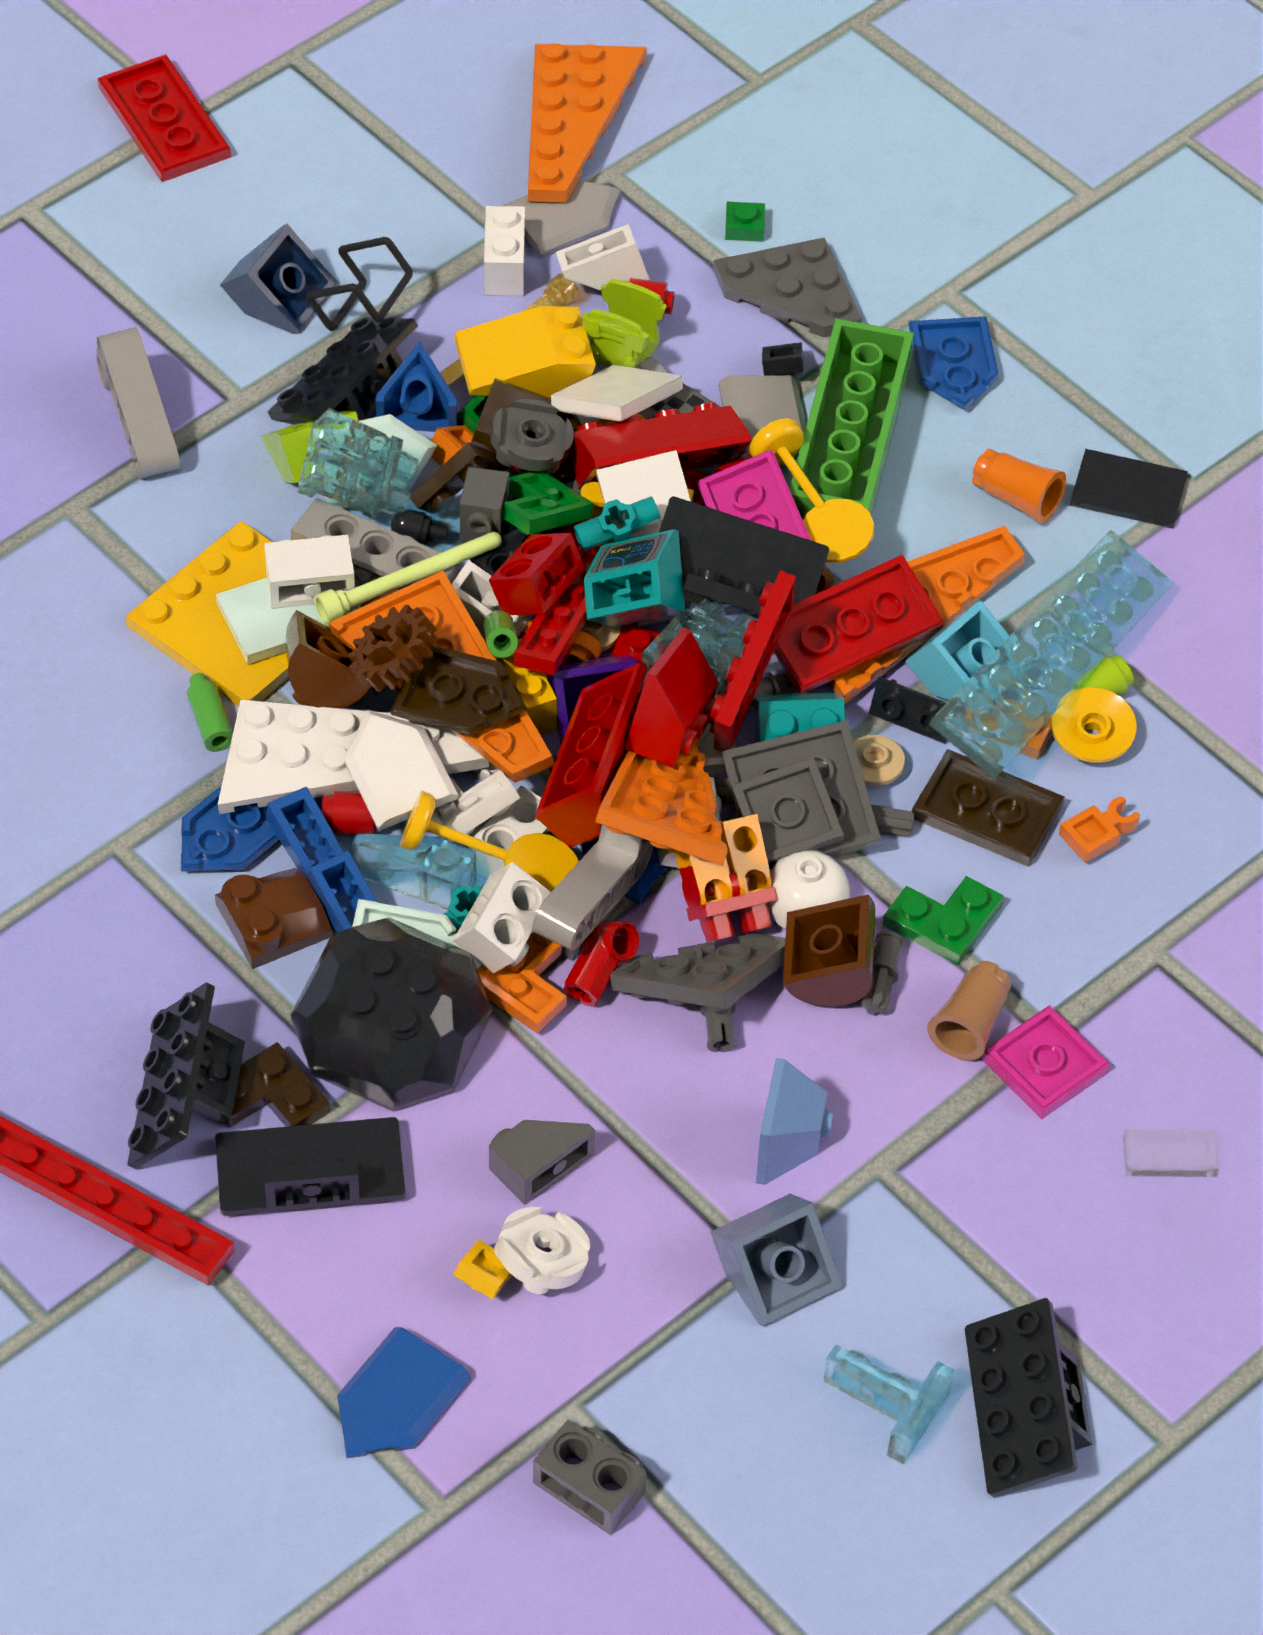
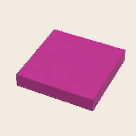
M1050 1005L986 1048L981 1059L1041 1119L1106 1075L1110 1067V1063Z

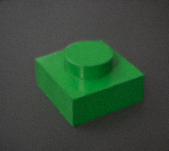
M727 201L725 240L763 242L765 203Z

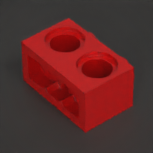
M571 533L533 534L490 577L489 582L501 611H505L510 615L544 614L582 573L585 566Z

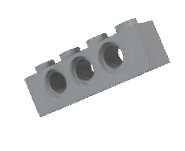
M319 498L313 501L291 529V540L319 538L327 535H348L354 569V585L361 586L442 552L420 544L409 536H402L384 528L373 520H366L348 512L340 505L331 504ZM459 564L443 570L451 584L459 574ZM410 583V584L405 585V586H403V587H400V588H398V589H399V590H400V589H403V588H405V587H407V586H409V585H411V584H413V583Z

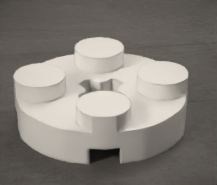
M526 1207L516 1210L506 1218L494 1247L496 1257L500 1259L502 1265L510 1274L523 1282L525 1289L531 1293L545 1294L549 1289H562L575 1284L582 1277L589 1260L590 1241L586 1232L575 1220L557 1211L556 1216L552 1217L540 1214L542 1211L541 1207ZM536 1245L541 1248L549 1247L552 1250L551 1252H545L538 1249Z

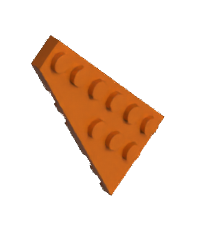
M557 43L535 44L528 202H567L582 175V168L588 158L591 159L596 150V143L599 137L603 138L621 106L623 94L627 87L632 86L639 66L642 67L646 61L647 47L597 46L594 44L560 45Z
M1002 526L907 561L945 622L943 625L945 627L955 617L1020 568L1024 563L1025 553L1006 526ZM938 631L830 681L829 684L835 693L839 692L843 696L844 704H847L875 682L879 676L884 675Z
M443 570L329 622L331 633L354 651L357 650V647L353 644L354 639L363 638L365 634L362 628L375 622V616L379 614L383 618L387 617L392 607H395L398 612H400L404 605H409L413 610L418 607L437 629L433 633L438 638L437 642L433 644L434 646L496 661L495 657L489 652L485 640ZM403 678L399 679L397 687L400 689L404 683ZM526 711L473 735L452 731L498 770H501L514 783L554 765L552 754Z
M696 739L690 755L682 754L673 768L628 751L600 805L595 822L605 825L614 833L621 835L631 834L648 840L657 848H672L723 866L728 852L726 843L721 842L720 839L723 830L721 822L715 819L714 814L717 805L709 774L703 770L705 757L704 753H700L698 750L700 740Z

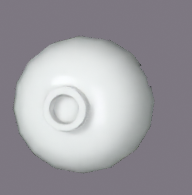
M805 850L793 853L778 860L770 870L771 888H775L777 900L767 902L770 920L773 925L775 921L779 926L784 927L785 934L787 912L850 898V886L845 871L831 856L820 851Z

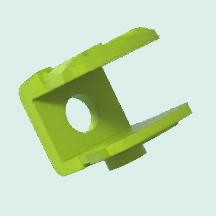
M610 279L607 284L601 286L603 301L608 303L609 312L592 309L590 313L583 312L582 314L584 329L590 337L595 363L599 362L608 366L619 365L640 369V363L645 358L651 357L659 344L660 330L657 324L658 320H662L666 304H663L660 295L651 290L626 281Z

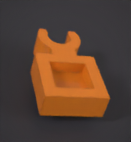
M1118 797L1109 803L1108 810L1103 813L1093 805L1061 823L1059 835L1084 863H1087L1120 843L1121 833L1134 831L1138 826L1140 814L1135 812L1127 817L1119 815L1125 809L1126 799Z

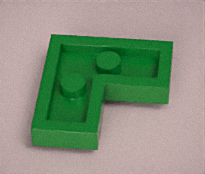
M532 471L509 477V494L517 499L504 503L502 518L517 527L523 534H540L542 531L552 528L571 526L574 522L589 519L592 516L593 503L545 472Z
M965 876L943 905L906 885L884 914L883 926L959 965L1002 907L1004 895Z

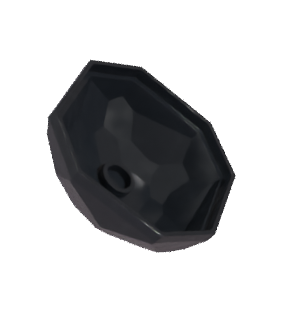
M388 917L351 927L330 937L290 1016L311 1075L394 1112L455 1090L492 1015V1007L471 953Z

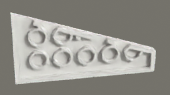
M240 700L218 800L219 814L235 812L234 807L257 803L258 808L265 807L268 803L306 786L313 798L333 795L334 791L350 792L358 790L344 759L366 711ZM377 712L424 727L447 774L488 768L490 766L489 761L451 730L393 716L391 713Z

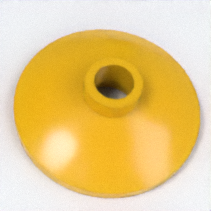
M1096 687L1080 688L1066 694L1055 706L1051 719L1052 733L1058 745L1072 757L1090 763L1108 762L1122 756L1131 747L1137 729L1135 715L1127 702L1109 690ZM1092 729L1095 730L1098 734H1090L1086 732V730Z

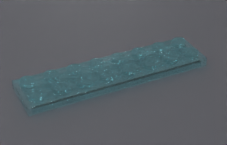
M1110 530L941 708L929 724L995 780L1106 656L1118 646L1161 599L1174 582L1114 531Z

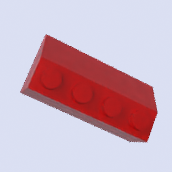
M705 403L694 407L693 412L679 414L678 409H668L656 413L655 418L641 420L639 415H633L621 422L616 421L615 425L602 427L601 422H590L580 425L577 428L578 431L574 433L570 456L579 489L589 482L598 483L596 470L675 450L677 451L682 469H696L724 464L735 459L751 443L752 439L750 432L731 405L717 408L716 403Z
M642 661L581 690L534 816L570 848L588 840L593 841L600 836L602 824L595 821L600 805L628 752L624 748L647 676V666Z

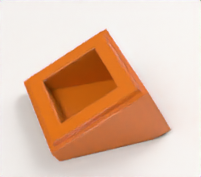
M465 425L437 428L431 440L437 447L431 458L440 466H443L468 442L471 443L474 433Z

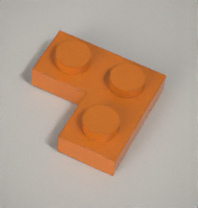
M533 932L526 941L529 945L528 952L517 965L512 966L509 964L492 973L481 964L477 971L488 999L538 1034L566 1007L567 996L539 977L562 954V946Z

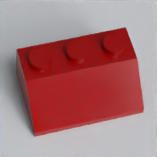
M682 628L647 673L624 748L672 768L682 754L690 755L696 739L700 740L705 732L707 723H712L713 719L710 718V713L716 700L714 697L719 684L691 630Z

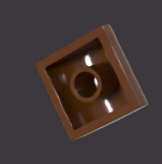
M296 610L289 620L286 629L288 675L291 686L295 691L292 695L294 700L300 705L339 709L357 702L369 689L361 683L349 668L353 662L349 659L348 655L353 650L331 633L330 628Z
M869 894L787 912L783 986L795 998L818 1006H842L854 1003L868 994L873 981L876 913L874 901Z

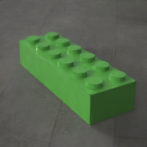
M835 319L805 429L804 442L797 459V464L824 502L832 499H849L860 503L870 512L872 517L910 369L914 332ZM793 476L789 490L800 516L804 520L807 513L815 506Z

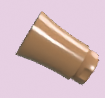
M980 961L979 965L972 966L970 971L963 976L956 990L944 1006L928 1022L927 1031L932 1042L941 1051L957 1059L969 1061L980 1058L984 1054L996 1018L1007 1000V993L1011 988L1009 974L1001 970L998 964L990 961Z

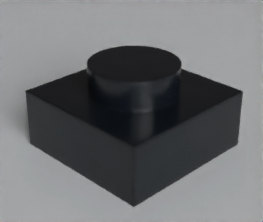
M802 342L763 347L762 365L764 376H794L797 372L804 371Z

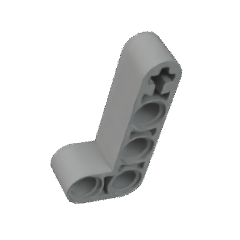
M134 327L97 336L96 359L99 374L104 388H110L139 478L143 479L180 469L178 450L138 329Z
M602 825L598 842L540 905L533 920L532 931L571 951L576 950L641 877L650 861L653 845L648 840L631 834L621 835L614 833L605 825Z

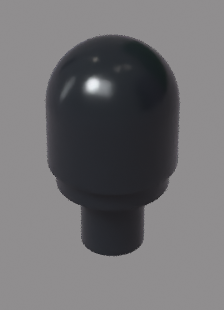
M412 509L399 510L393 515L390 523L391 531L402 536H409L416 542L425 545L428 539L445 543L449 530L448 526L432 523V516H428L427 513Z

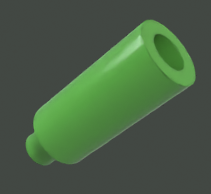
M505 611L491 612L484 621L487 648L496 657H508L514 653L518 645L513 618Z
M196 673L189 678L191 686L187 690V697L205 748L212 752L225 750L231 745L233 731L216 684L207 680L203 673Z

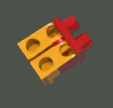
M757 814L721 822L723 831L720 839L721 842L726 843L728 850L723 866L672 848L668 849L669 854L675 853L682 878L683 896L689 907L686 909L689 921L699 919L707 942L735 936L729 912L738 910L743 933L771 927L770 911L767 902L777 900L775 888H771V875Z

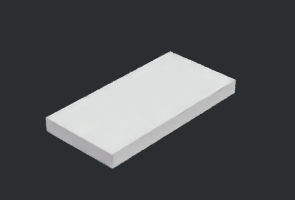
M676 450L596 470L604 504L615 499L624 504H632L644 498L653 497L660 513L661 522L634 532L631 539L659 533L670 497L675 496L691 501ZM617 519L611 520V524H615L617 529L624 527V524H620ZM684 590L685 613L642 621L637 624L638 627L718 608L719 601Z

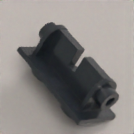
M879 676L868 714L946 744L951 727L957 724L961 710L957 709L955 703L951 701L946 703L900 685L895 679L888 680Z

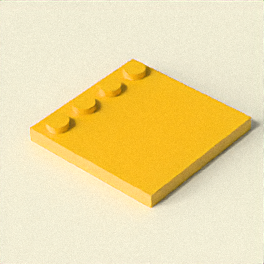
M243 521L238 522L125 616L126 626L192 674L203 673L207 680L216 684L220 694L237 706H239L240 700L262 702L289 679L287 652L247 665L216 604V594L267 578L264 543H271L272 541Z

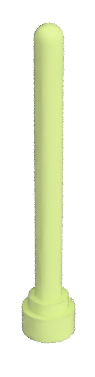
M490 532L344 593L342 590L335 592L332 589L326 590L314 596L317 612L323 623L329 626V622L350 613V608L499 547L502 538L497 532Z

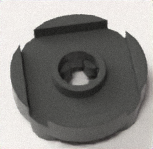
M537 399L515 400L512 402L511 407L504 410L502 407L498 410L493 420L490 438L493 447L497 451L496 459L505 466H515L524 470L542 471L545 473L556 472L570 453L574 438L572 424L568 418L565 423L557 415L558 409L550 403ZM527 432H535L537 438L534 439L526 436Z

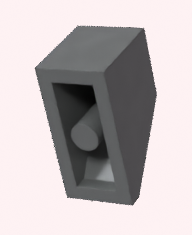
M523 1120L512 1129L505 1128L493 1138L489 1144V1170L526 1205L594 1155L595 1129L590 1124Z

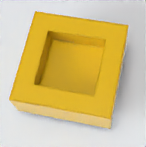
M480 1239L461 1259L453 1274L468 1284L473 1290L481 1292L492 1300L512 1277V1274L506 1270L500 1259L496 1257L494 1248Z

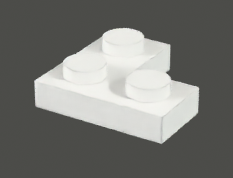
M501 770L463 793L454 779L451 778L459 799L435 808L431 821L470 836L475 827L487 819L498 817L507 812L512 803L520 799V796ZM440 836L446 845H449L453 842L452 840Z

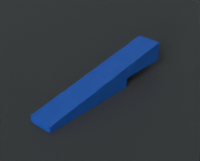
M307 786L268 803L267 821L297 869L306 876L334 929L338 933L351 928L354 922L358 899L377 902L349 851L344 852Z

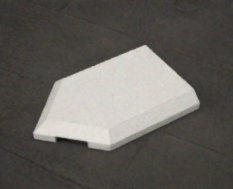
M367 709L344 761L378 831L407 820L421 790L435 797V808L459 799V795L424 727Z

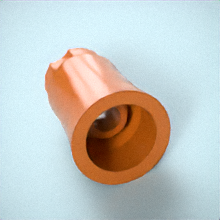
M986 449L975 463L972 483L984 489L985 493L1019 509L1039 524H1044L1051 518L1061 502L1066 487V474L1064 471L1042 467L1005 452L999 453L993 449Z

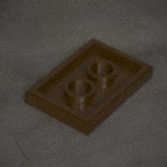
M947 749L911 812L914 813V820L1029 867L1062 809L1065 796Z

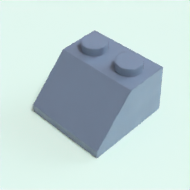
M788 1194L710 1232L726 1276L761 1326L843 1287L813 1202L793 1194Z

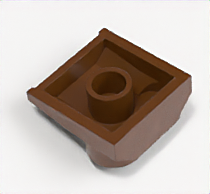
M297 868L261 878L245 874L237 875L228 879L224 883L221 892L215 894L216 906L252 970L333 936V931L323 905L304 873Z

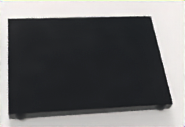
M1085 448L1070 506L1174 528L1188 471Z

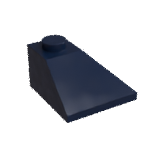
M285 224L243 257L220 286L245 315L295 334L314 312L306 301V294L310 291L334 287L337 281L292 228ZM325 297L316 298L315 300L320 305Z

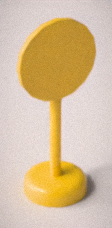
M790 418L770 422L753 437L749 447L750 455L755 457L772 449L779 466L786 464L815 506L807 513L803 523L811 541L829 547L827 563H842L858 557L867 550L874 537L875 526L870 512L860 503L849 499H832L824 502L794 460L795 455L800 451L804 442V433L798 423Z
M423 790L420 791L415 801L399 846L410 851L416 850L421 844L426 831L504 860V866L514 862L550 892L555 889L578 863L576 854L569 846L551 835L542 833L526 834L513 841L509 849L505 850L433 822L431 817L436 800L432 794Z

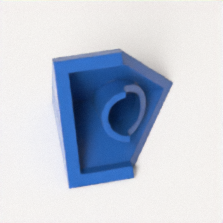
M419 341L376 395V417L391 414L415 431L435 432L437 428L457 426V400L421 341Z

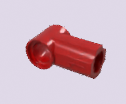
M601 921L581 943L582 951L564 982L563 990L570 998L586 1006H596L611 980L610 974L616 970L620 961H628L637 953L639 935L635 926L630 922Z

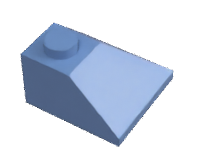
M776 1058L760 1132L756 1184L766 1185L818 1155L821 1137L830 1139L834 1112L826 1110L828 1092L785 1059Z

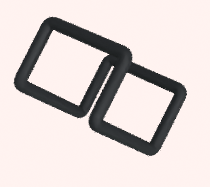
M388 237L340 246L338 249L339 255L359 283L357 285L351 283L310 291L305 296L306 301L324 326L330 331H334L339 326L357 298L372 319L376 322H381L413 276L412 268L394 242ZM386 245L405 274L380 311L377 312L363 293V289L366 286V278L347 252ZM353 291L332 322L315 300L316 298Z

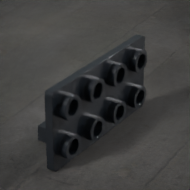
M363 317L352 324L351 331L342 340L328 347L326 350L327 354L317 364L307 368L302 373V378L292 388L285 390L277 397L278 402L267 412L270 418L275 420L320 421L339 403L344 411H356L359 421L376 417V395L403 362L395 348L418 327L417 322L414 318L397 317L384 318L381 322H376L371 317Z
M675 496L670 497L659 532L672 529L679 532L684 590L758 614L761 610L759 600L767 582L775 583L780 570L796 576L794 604L815 595L829 553L827 545Z
M205 982L192 992H187L180 1000L168 1008L161 1009L152 1020L150 1031L153 1035L150 1050L143 1062V1070L145 1071L143 1086L135 1103V1107L138 1109L135 1127L128 1139L130 1152L127 1165L134 1169L143 1166L187 1137L192 1110L219 1124L232 1118L245 1041L209 1023L215 986L208 982Z
M396 1117L220 1132L215 1135L220 1212L223 1216L403 1200L406 1197L399 1123Z
M1043 1298L966 1325L964 1330L987 1493L995 1498L1076 1471L1078 1465L1075 1450L1092 1445L1080 1362L1058 1341L1053 1303L1047 1298Z

